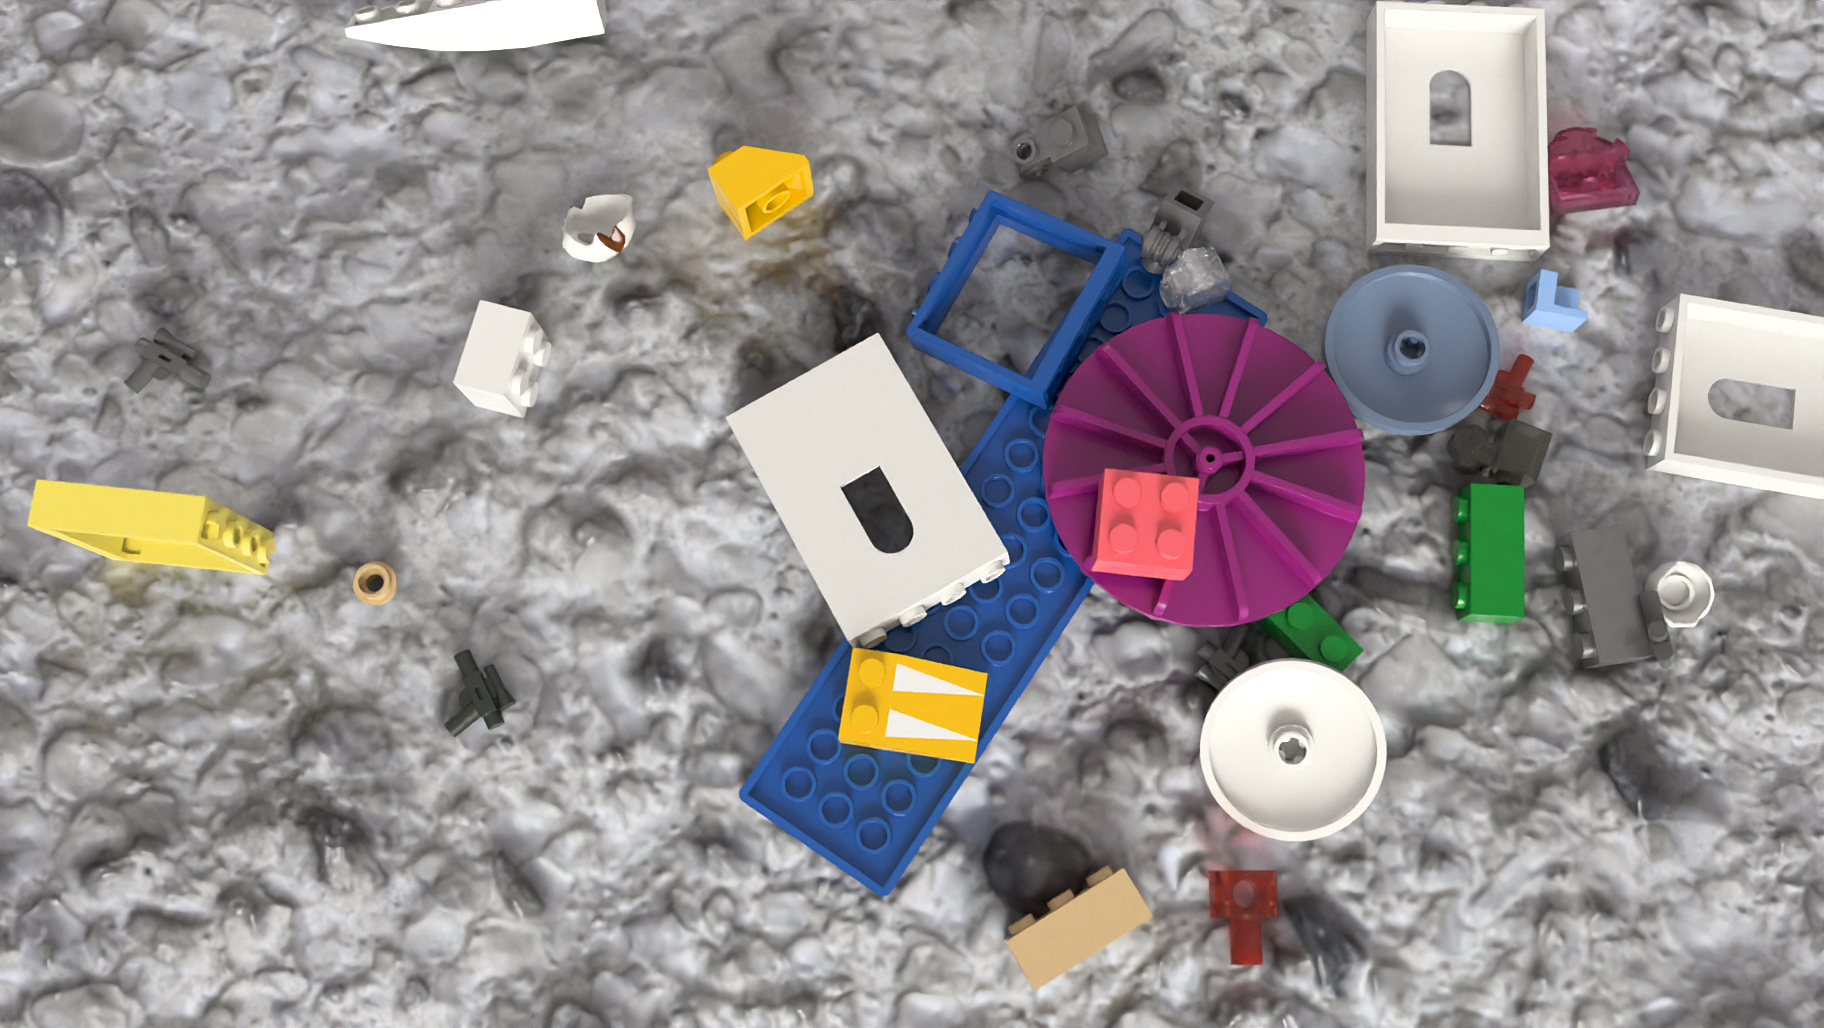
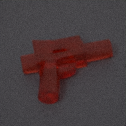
M1519 354L1509 372L1498 370L1492 388L1477 408L1497 414L1512 424L1516 421L1520 408L1531 410L1536 394L1524 391L1525 388L1521 386L1531 370L1534 360L1527 355Z

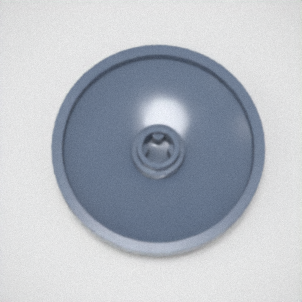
M1399 264L1380 268L1366 274L1350 285L1341 295L1325 323L1321 353L1322 361L1327 365L1324 371L1338 387L1351 413L1377 429L1410 436L1432 434L1452 427L1462 421L1482 403L1492 388L1498 373L1500 342L1496 325L1488 308L1481 298L1464 282L1447 272L1433 267Z

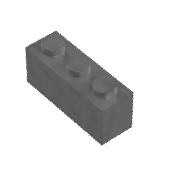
M1623 524L1573 531L1556 539L1553 553L1554 562L1558 571L1563 574L1566 587L1563 592V603L1566 612L1572 615L1575 628L1572 639L1573 648L1576 656L1582 660L1583 669L1635 662L1652 657V648Z

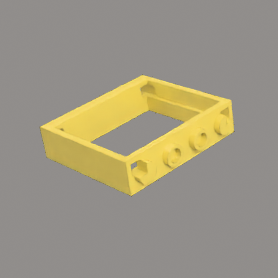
M36 480L27 526L110 559L267 575L270 554L276 553V542L273 538L274 532L206 496Z

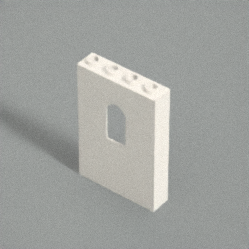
M1403 0L1376 1L1366 21V254L1535 262L1550 247L1545 9L1529 8V6L1524 4H1514L1508 7L1488 6L1482 2L1454 5L1446 4L1440 0H1432L1425 3H1409ZM1440 71H1456L1463 75L1469 84L1470 146L1430 145V81Z
M1681 293L1661 307L1656 318V331L1660 332L1659 347L1656 349L1652 359V371L1656 373L1655 388L1651 391L1648 399V412L1652 414L1651 430L1648 431L1645 437L1643 447L1644 454L1648 455L1647 470L1824 499V317ZM1730 379L1794 390L1791 430L1720 417L1710 407L1708 401L1710 387L1718 380Z
M879 333L874 334L725 417L852 647L859 648L862 646L863 649H870L880 644L887 638L886 632L900 624L903 627H909L919 622L927 615L925 610L939 602L942 605L953 603L966 593V587L978 580H981L982 583L994 580L1005 571L1004 566L1010 563L1006 548ZM879 466L913 524L914 532L910 544L897 553H884L873 546L841 490V487Z

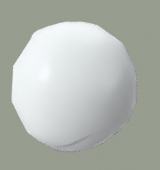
M1671 561L1660 565L1648 575L1642 590L1643 593L1658 591L1666 625L1672 628L1696 626L1700 618L1709 612L1715 597L1712 579L1697 564L1685 561Z

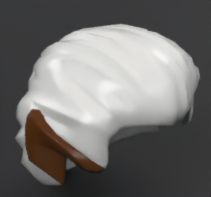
M621 193L601 194L585 198L581 209L571 206L562 227L563 248L569 255L577 259L592 262L606 261L620 253L629 244L636 225L633 215V198L630 195Z

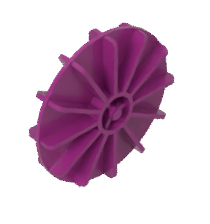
M1179 311L1169 312L1167 317L1150 320L1134 326L1109 341L1102 343L1079 366L1059 395L1051 414L1043 449V483L1047 506L1059 537L1085 576H1089L1114 599L1137 612L1147 615L1150 619L1156 621L1158 619L1172 624L1191 627L1218 628L1257 621L1280 612L1313 590L1331 572L1344 554L1361 518L1365 489V459L1361 443L1364 439L1362 429L1357 428L1345 398L1333 380L1324 371L1327 365L1321 359L1317 362L1313 360L1305 351L1290 340L1258 325L1259 319L1250 317L1248 321L1215 314L1180 315ZM1105 468L1199 478L1193 565L1191 573L1184 581L1091 571L1099 480Z

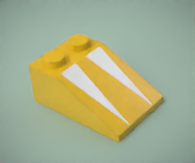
M853 647L838 739L840 743L974 764L988 673L900 654Z

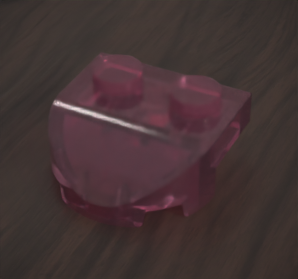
M1572 127L1557 132L1553 141L1548 145V194L1551 214L1559 215L1636 205L1640 191L1626 165L1630 153L1628 146L1619 138H1616L1612 143L1598 137L1597 129L1592 127Z

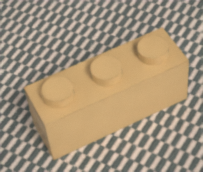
M1109 865L1101 868L1086 878L1089 887L1074 896L1072 891L1068 889L1047 902L1051 911L1036 920L1030 913L1008 927L1012 935L1004 939L1035 991L1153 917V914L1124 868H1118L1115 871H1112Z

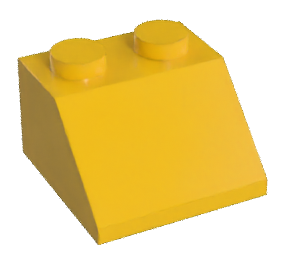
M743 145L734 152L727 151L715 159L712 167L708 169L718 204L745 240L814 195L810 164L805 155Z

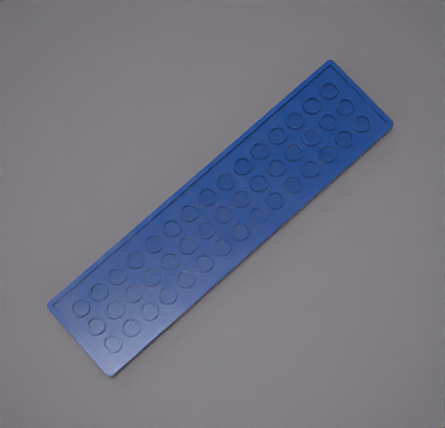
M1124 229L1115 241V243L1126 247L1129 268L1049 409L1045 410L1010 394L959 469L1008 552L1010 563L1004 566L1005 571L987 583H982L981 580H978L965 588L966 593L953 603L942 605L939 602L925 610L927 615L919 622L909 627H903L902 624L886 632L887 638L883 642L868 649L988 673L975 763L840 743L838 736L853 650L845 636L739 791V798L742 802L879 896L884 897L892 892L1095 584L1089 576H1085L1081 572V568L1069 554L1059 537L1047 506L1043 483L1045 435L1053 409L1068 380L1102 343L1109 341L1134 326L1150 320L1167 317L1169 312L1179 311L1180 315L1215 314L1245 321L1253 317L1259 319L1258 325L1262 327L1268 321V316L1264 311L1180 259L1176 258L1173 264L1170 263L1163 274H1154L1144 269L1141 265L1143 257L1140 256L1142 235L1132 229ZM1079 295L1023 376L1029 379L1033 378Z

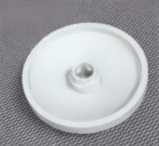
M1280 658L1258 663L1245 669L1232 678L1218 692L1206 713L1202 726L1200 759L1205 780L1211 793L1219 805L1235 821L1251 831L1269 838L1286 841H1305L1328 836L1346 827L1357 819L1372 802L1379 790L1386 767L1385 734L1374 705L1353 680L1342 672L1317 661L1301 658Z

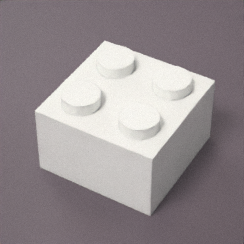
M480 300L453 383L475 406L524 418L527 407L534 405L538 395L539 386L536 379L540 366L545 367L550 357L551 343L548 342L549 338L531 312Z

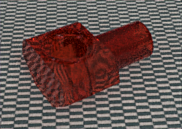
M1277 870L1208 871L1210 918H1229L1231 965H1263L1261 918L1279 917ZM1240 881L1249 883L1254 892L1253 900L1246 907L1238 905L1233 897L1234 887Z

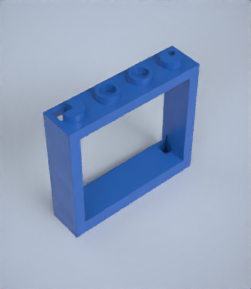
M989 189L979 208L972 209L969 216V225L962 237L958 236L952 242L948 252V260L942 271H938L932 276L927 288V296L920 308L916 307L911 312L913 319L906 333L914 349L1048 410L1129 268L1127 249L1123 245ZM1000 224L1096 265L1032 379L935 336Z

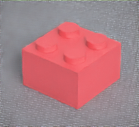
M1105 468L1099 480L1091 571L1184 581L1191 573L1193 565L1199 478Z

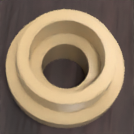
M379 561L364 564L357 570L353 578L355 595L362 602L376 606L387 603L394 597L398 589V576L394 569L386 563ZM376 577H382V588L378 591H372L370 586L372 580Z

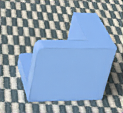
M1541 269L1526 284L1521 323L1573 332L1587 320V311L1578 309L1579 290L1557 286L1558 272Z

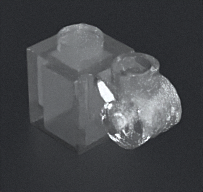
M1204 247L1198 249H1187L1174 264L1166 267L1159 290L1165 305L1169 309L1174 307L1175 311H1179L1181 315L1194 313L1226 299L1233 284L1215 248L1211 247L1206 250Z

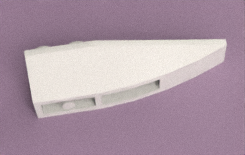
M402 0L395 5L380 9L378 6L360 8L354 12V15L344 29L347 37L393 46L431 50L487 51L524 48L601 34L605 32L608 16L605 0Z

